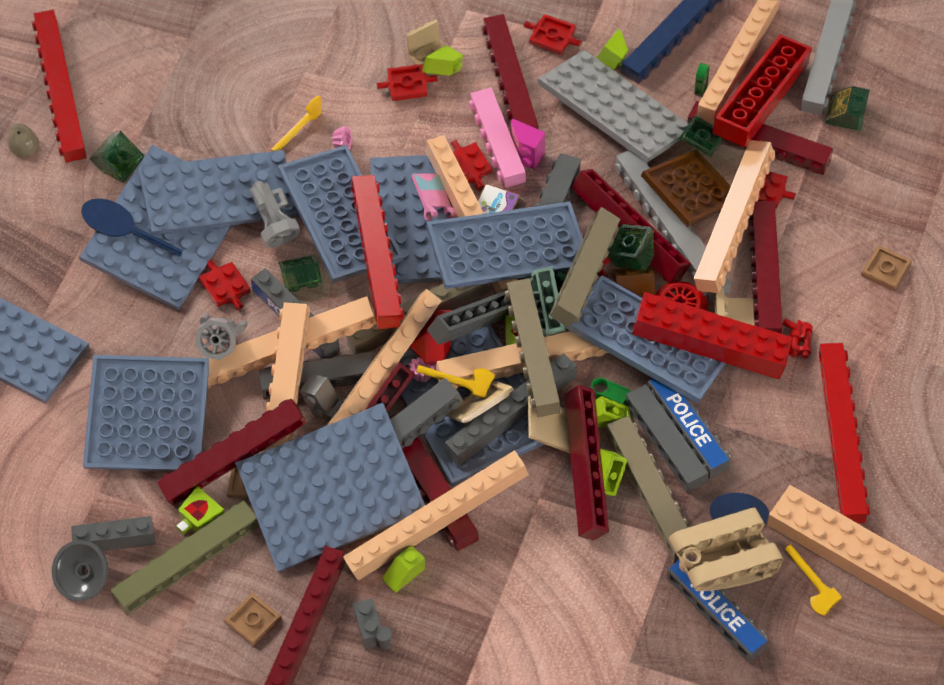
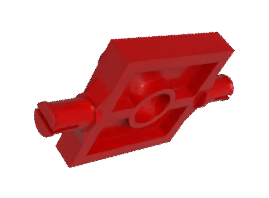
M543 14L536 24L527 20L524 23V28L533 30L529 38V44L562 55L569 44L580 47L582 40L572 37L576 30V25Z
M423 64L387 68V81L376 82L377 90L388 88L392 101L428 97L427 83L438 82L437 74L426 76V73L422 72Z
M457 140L452 141L450 144L455 150L453 154L468 183H475L478 190L484 189L485 185L481 179L492 173V168L479 146L474 142L461 147Z
M769 171L765 176L764 186L759 191L758 201H775V209H777L783 197L794 200L796 193L786 191L785 186L788 176Z
M210 259V262L208 260L207 266L210 271L199 276L200 283L216 307L233 303L237 311H239V308L241 310L244 306L239 299L250 293V287L233 262L217 267L212 259Z

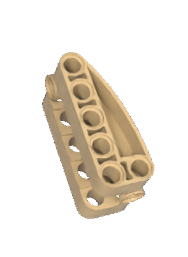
M750 508L682 529L669 537V541L680 560L679 567L683 572L687 573L696 591L726 589L769 578L779 571L784 560L776 544L769 543L763 537L762 529L764 522L756 508Z

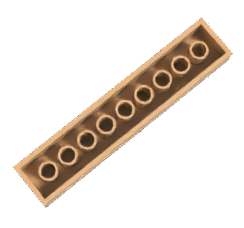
M789 485L770 512L767 526L939 626L944 627L943 572Z

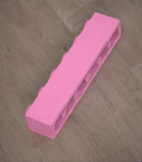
M492 88L471 93L469 107L471 112H475L474 119L476 125H480L482 140H486L485 147L487 153L492 155V166L498 170L496 172L498 181L503 183L504 188L526 183L524 167Z

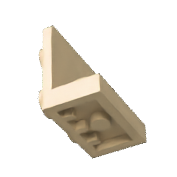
M437 20L428 22L424 26L406 34L407 56L414 65L423 64L424 66L426 56L444 47V44L439 39V22Z
M721 288L719 293H715V314L754 325L753 299L728 298L727 295H724V288Z

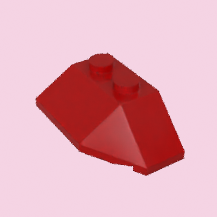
M453 310L434 311L410 345V348L426 365H435L437 361L447 359L452 340L438 345L427 330L437 316Z

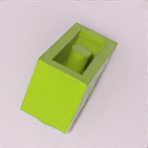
M618 29L596 57L613 71L618 65L622 66V62L626 59L625 55L628 52V47L621 30Z
M446 45L426 56L422 72L450 76L460 71L464 55Z
M602 396L595 400L599 428H607L609 423L628 416L630 417L628 406Z
M600 449L605 494L616 496L628 459L616 452Z
M410 545L395 558L383 576L382 581L396 594L426 569L425 558Z

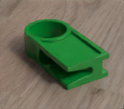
M699 64L695 77V95L699 93L703 97L708 85L710 65Z
M601 377L592 381V389L597 384H603L608 388L604 392L594 390L595 398L602 396L625 405L626 394L631 391L630 389Z

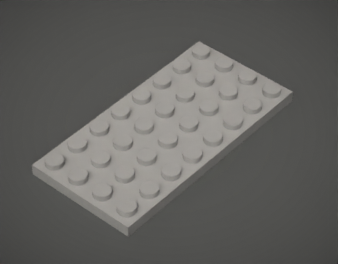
M585 50L538 78V85L645 162H649L692 133L690 124Z

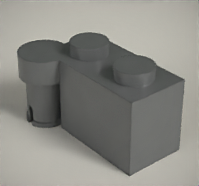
M312 373L300 390L304 401L312 410L311 413L317 418H324L327 422H330L344 402V400L338 397L328 378Z
M373 599L353 603L354 616L365 650L376 647L377 642L381 650L389 649L391 647L392 632L388 627L381 626Z

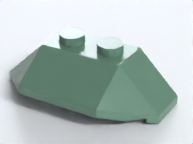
M553 267L534 270L530 277V283L542 332L544 335L565 332V325L549 316L559 294Z

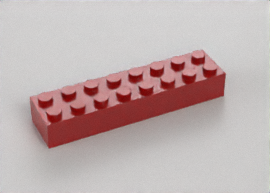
M779 34L715 117L713 134L746 147L809 64L812 47Z
M647 292L643 294L632 335L778 380L781 379L786 368L792 341L790 336Z

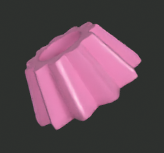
M343 126L334 131L332 137L334 148L347 145L349 150H351L353 136L348 126Z
M417 357L416 360L412 359V363H409L408 366L415 373L413 379L421 383L430 380V376L417 373V367L421 365L435 370L436 365H426L420 357Z

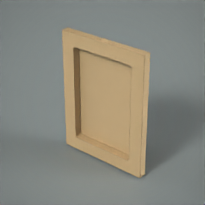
M493 380L485 398L474 396L471 393L462 399L463 402L456 410H451L445 416L462 423H467L507 398L514 389L509 385Z
M530 395L528 397L529 438L570 453L566 409L560 407L561 413L537 418L536 410L532 411L530 399L533 397Z

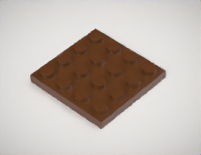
M697 149L644 170L641 174L646 183L686 227L719 214L731 188L727 181Z

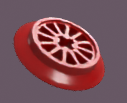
M683 281L667 283L656 292L657 296L676 302L682 301L683 304L707 311L708 304L704 293L697 291V287L691 283Z

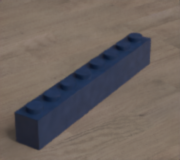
M683 0L622 62V74L637 84L643 79H647L650 72L657 68L661 61L671 54L672 49L675 46H679L683 38L692 32L697 23L700 24L707 13H711L715 5L722 0Z

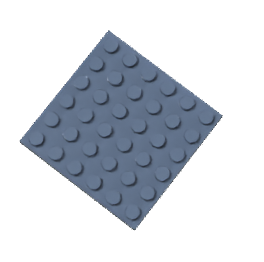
M93 355L83 468L174 472L178 469L179 465L190 462L198 453L203 452L210 359Z

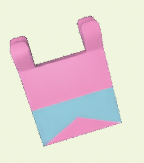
M413 173L411 175L424 207L425 220L431 221V216H438V212L434 208H444L447 219H450L451 216L457 217V213L450 205L438 174Z

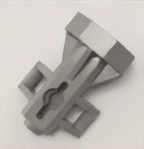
M262 181L254 183L249 191L265 223V230L261 232V240L265 248H276L289 243L300 234V228L296 219H291L280 211V209L289 205L282 188L271 191L268 183H263ZM274 196L278 197L280 203L277 204Z
M204 313L200 318L202 325L197 329L195 345L204 357L221 360L234 351L237 334L243 332L248 323L243 320L235 324L231 319L213 318L210 314ZM202 338L207 339L208 342L204 344ZM226 343H230L228 349L225 347ZM211 344L213 345V351L207 348ZM218 347L222 349V352H217Z

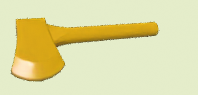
M316 96L309 102L305 109L307 111L305 116L271 151L281 150L308 122L315 120L322 113L320 96Z
M418 365L416 370L417 373L440 380L446 377L450 383L463 386L472 391V395L480 398H485L487 390L495 378L494 374L485 368L475 369L473 371V380L463 379Z
M792 545L785 548L786 552L820 593L811 597L812 609L817 614L825 616L842 597L834 587L832 589L827 587L818 578Z

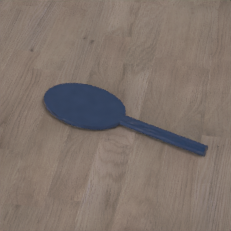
M101 198L86 201L81 208V214L86 224L101 234L121 237L132 233L179 257L183 253L182 249L134 227V219L130 212L114 201Z
M745 493L723 494L711 503L709 509L711 518L715 520L750 508H756L764 525L768 522L770 514L767 506L760 499Z

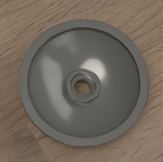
M76 540L67 543L57 552L52 564V579L55 587L64 597L73 601H86L98 595L104 588L108 578V562L105 554L97 545L85 540ZM86 567L88 568L87 574L84 572Z

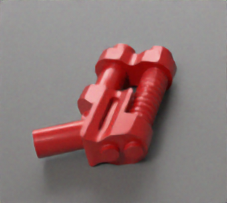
M785 318L782 325L793 330L789 334L792 337L789 350L790 356L797 357L800 354L802 358H808L811 355L812 324L798 320L796 324ZM799 341L803 342V346H798Z

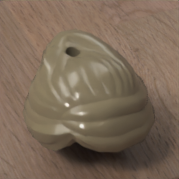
M17 123L11 127L8 146L13 154L30 157L37 152L39 141L36 134L29 127Z

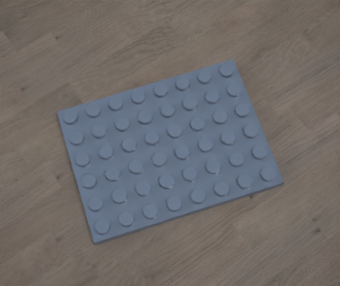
M152 145L138 167L186 161ZM137 167L115 202L130 212L134 219V227L151 234ZM232 225L153 235L182 249L183 253L180 257L132 233L121 237H112L96 231L79 256V260L180 311L198 282L199 276L206 269L207 261L209 260L210 262V259L216 253Z
M491 325L453 339L447 359L503 347ZM413 350L404 353L399 362L409 369L408 365L412 363L411 360H416L418 356ZM520 373L507 378L494 379L497 382L513 387L514 390L525 383ZM431 377L427 382L423 381L421 383L412 378L400 394L405 406L408 407L439 383V380ZM463 386L456 389L462 399L472 393V391ZM526 415L458 467L445 454V442L476 418L467 423H462L445 416L442 421L436 422L425 434H422L452 487L466 481L514 450L518 456H521L545 445L529 438L528 415Z
M383 403L236 463L278 573L321 556L325 546L338 549L389 528L425 506Z

